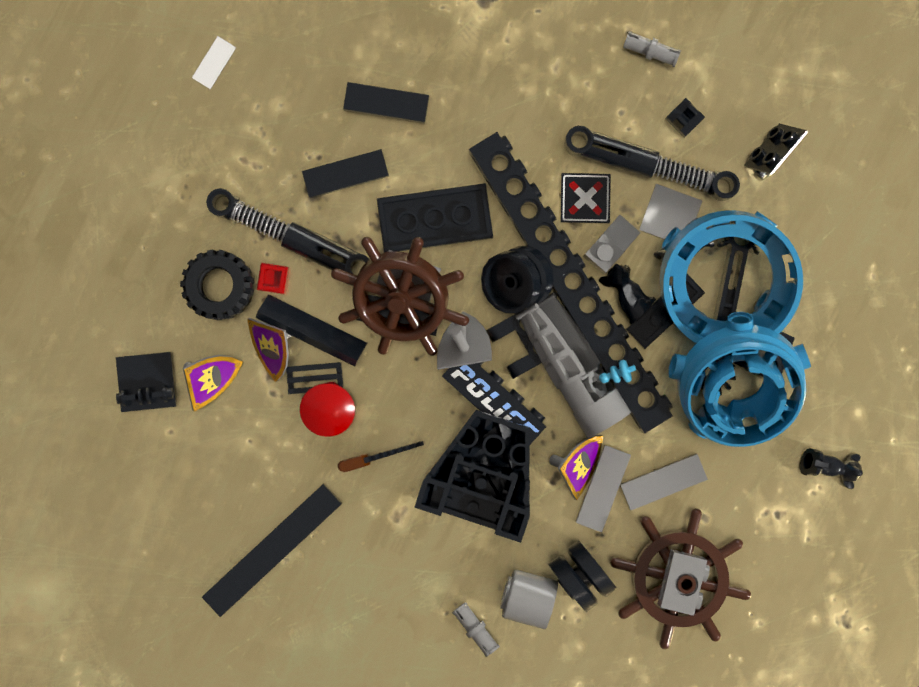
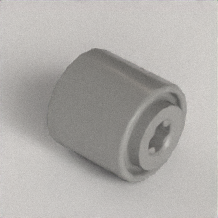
M515 569L512 576H508L500 605V609H503L502 618L546 630L556 599L558 581Z

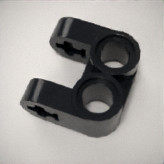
M520 312L486 330L492 343L515 330L526 348L528 355L506 367L512 379L542 363L534 352L533 345L526 331L520 327V320H517L515 317Z

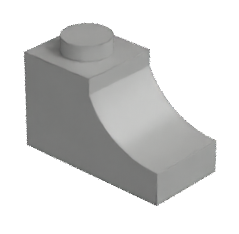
M619 215L583 257L602 274H605L641 232Z

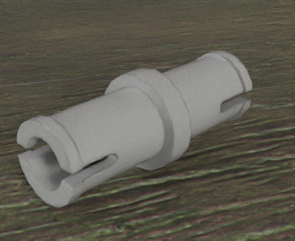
M629 31L623 46L625 49L627 48L645 55V59L651 60L653 58L675 67L681 50L659 43V39L653 38L651 40L632 33V31Z
M466 602L452 612L466 629L467 637H472L485 657L500 647L485 629L486 624L483 620L479 621Z

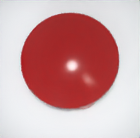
M335 382L318 384L305 393L300 403V416L304 425L314 434L324 437L336 436L347 430L353 422L355 404L351 395Z

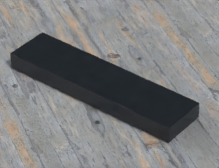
M269 294L255 317L269 325L286 330L287 334L354 367L367 345V342Z

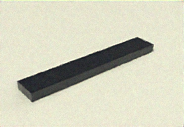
M323 483L202 596L204 601L221 617L329 517L342 502Z

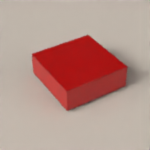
M261 263L257 290L285 294L289 267Z

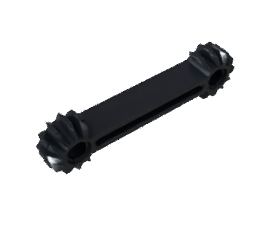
M723 237L724 241L717 243L718 248L725 245L728 248L713 319L727 321L729 314L736 312L748 251L754 255L760 253L755 243L747 240L745 245L741 246L735 242L734 237ZM735 253H737L739 257L733 281V286L730 290L728 289V285L732 271ZM724 355V356L718 358V359L715 360V361L718 362L719 360L723 359V358L726 357L727 355ZM706 367L705 370H704V372H705V377H704V380H703V382H702V385H701V388H700L699 392L703 390L704 382H705V379H706V370H707L708 367ZM736 376L730 378L729 380H736ZM727 382L722 385L726 390L731 389L730 384ZM721 387L719 389L720 396L722 395Z

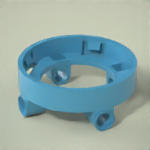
M725 210L707 214L694 220L682 230L677 227L673 228L662 244V248L666 251L661 264L659 281L662 301L675 326L695 343H698L707 335L727 327V321L709 318L695 308L689 299L686 289V274L691 260L703 246L723 237L747 239L759 246L769 260L772 271L770 290H766L759 297L754 306L755 311L751 314L753 316V325L766 327L780 333L791 321L799 306L803 291V270L798 253L790 240L776 228L778 225L758 211L752 214L745 211ZM789 254L793 262H788L790 278H794V280L786 282V270L781 256ZM670 277H672L673 292L677 302L674 304H672V302L674 301L672 294V286L669 285Z

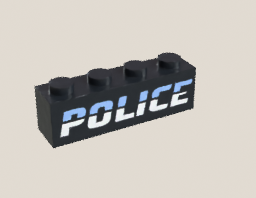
M484 362L451 367L442 375L479 411L530 427V445L547 427L542 423L546 418L534 407L529 411L522 404L525 399L514 389L508 392L502 386L504 380L495 371L492 370L490 373H487L481 367Z

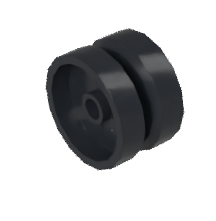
M517 246L493 256L484 265L481 275L482 290L488 302L495 309L504 313H518L535 303L538 304L544 301L550 294L554 282L553 270L548 259L538 249L531 246Z
M577 540L568 547V554L576 563L573 567L560 555L548 563V565L557 576V581L572 600L575 599L587 613L598 604L596 596L590 590L592 585L605 597L611 594L617 587L583 544Z

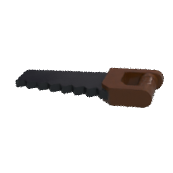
M419 441L373 455L366 453L342 460L338 463V469L342 472H348L370 465L371 461L423 446L424 443Z

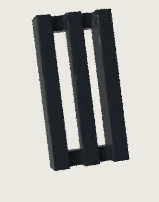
M342 362L290 366L286 368L288 394L306 393L312 388H294V383L337 379L338 385L344 388ZM332 368H336L337 374L293 377V372Z

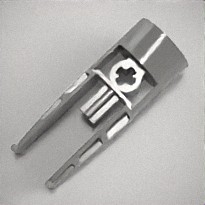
M553 292L544 301L538 304L535 303L515 317L517 320L521 319L528 338L555 387L560 389L574 412L573 416L588 439L613 426L628 416L631 411L610 380L607 383L600 382L599 376L605 372L600 366L599 359L571 316L556 299L557 293Z

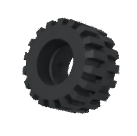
M212 249L207 250L206 253L197 254V258L191 259L187 263L189 266L186 270L183 269L182 275H184L183 281H180V287H183V292L181 293L183 299H186L187 306L193 309L194 313L213 320L234 318V315L242 313L244 311L243 308L251 302L249 299L254 293V289H252L254 279L251 277V270L241 258L224 250L215 251ZM214 269L227 271L233 280V288L230 295L225 300L219 302L209 300L203 292L204 278Z

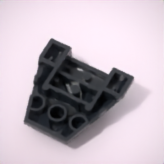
M475 410L450 446L424 478L414 508L441 516L443 512L494 529V534L521 543L530 518V427Z

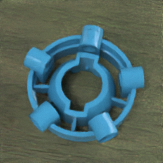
M734 312L729 314L726 328L717 330L701 339L686 356L680 354L672 356L669 365V378L677 380L678 394L683 411L690 421L688 423L690 429L696 435L721 445L746 447L761 444L775 438L795 421L802 410L806 398L804 370L810 368L811 364L803 344L793 347L778 332L766 327L753 325V316L751 314ZM729 353H732L731 355H728V356L724 357L723 359L719 360L718 362L715 361V360H717L718 358H720V357H722V356H724V355H727V354H729ZM777 356H780L790 385L794 388L789 399H787V393L784 388L785 381L783 375L775 363ZM746 361L750 373L763 374V382L760 389L748 398L733 399L727 407L719 404L720 387L727 380L735 376L732 363ZM706 367H709L710 371L706 376L703 386L705 404L695 414L691 408V395L698 396L705 377L704 370ZM745 417H753L757 424L744 427L742 420Z

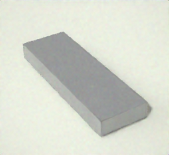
M604 445L575 521L576 523L599 532L603 531L631 457L630 454Z
M693 454L624 482L620 486L629 509L634 510L708 479L698 454Z

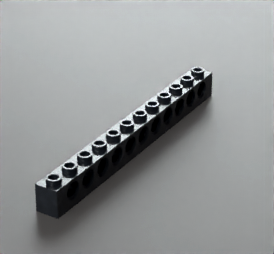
M495 132L469 149L470 156L525 245L538 249L548 259L553 270L554 282L552 288L596 354L603 371L610 373L611 366H616L620 369L619 362L621 360H625L629 367L635 365L638 377L634 383L628 384L624 381L623 377H621L619 383H615L613 379L610 382L614 388H617L631 411L630 415L640 431L644 434L673 417L670 412L673 409L671 402L665 394L660 396L655 386L659 385L651 371L646 372L641 365V362L644 361L642 355L636 347L631 349L626 341L629 338L626 329L621 323L619 325L615 323L612 315L615 314L613 308L607 300L602 302L597 294L600 288L592 276L587 278L583 271V268L586 266L578 253L573 255L568 247L571 244L569 237L563 229L558 231L553 223L557 220L549 206L544 208L539 198L542 197L540 190L534 182L529 184L524 175L528 172L520 159L514 160L510 153L513 147L505 135L500 137L498 132ZM495 158H504L508 164L507 168L503 171L495 170L492 167V161ZM510 181H517L521 184L522 191L519 194L512 195L507 191L506 185ZM523 205H533L536 208V215L533 218H525L521 214V207ZM545 227L550 231L551 238L549 241L541 242L536 238L535 232L538 228ZM553 251H561L565 255L563 265L556 266L551 262L550 255ZM574 274L579 278L580 284L577 289H569L565 285V277L567 275ZM584 297L590 298L594 302V309L590 313L583 312L579 307L580 300ZM598 321L606 322L609 327V331L604 337L598 336L594 331V325ZM614 344L621 346L623 349V355L619 360H613L609 356V348ZM644 391L649 392L652 396V402L648 407H642L638 403V397Z

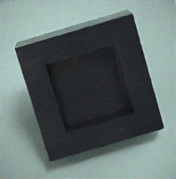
M685 98L665 119L685 138L705 116Z

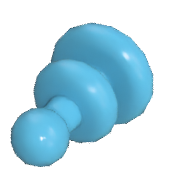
M621 360L619 362L620 369L616 366H611L610 373L600 374L599 380L602 383H607L613 379L615 383H619L621 377H623L624 381L628 383L632 380L631 372L636 371L635 365L629 367L625 360Z

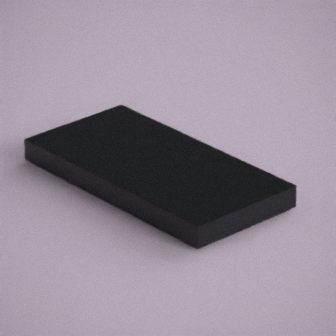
M486 183L377 198L384 253L389 250L398 252L410 250L412 241L416 237L423 239L424 244L422 248L493 239Z

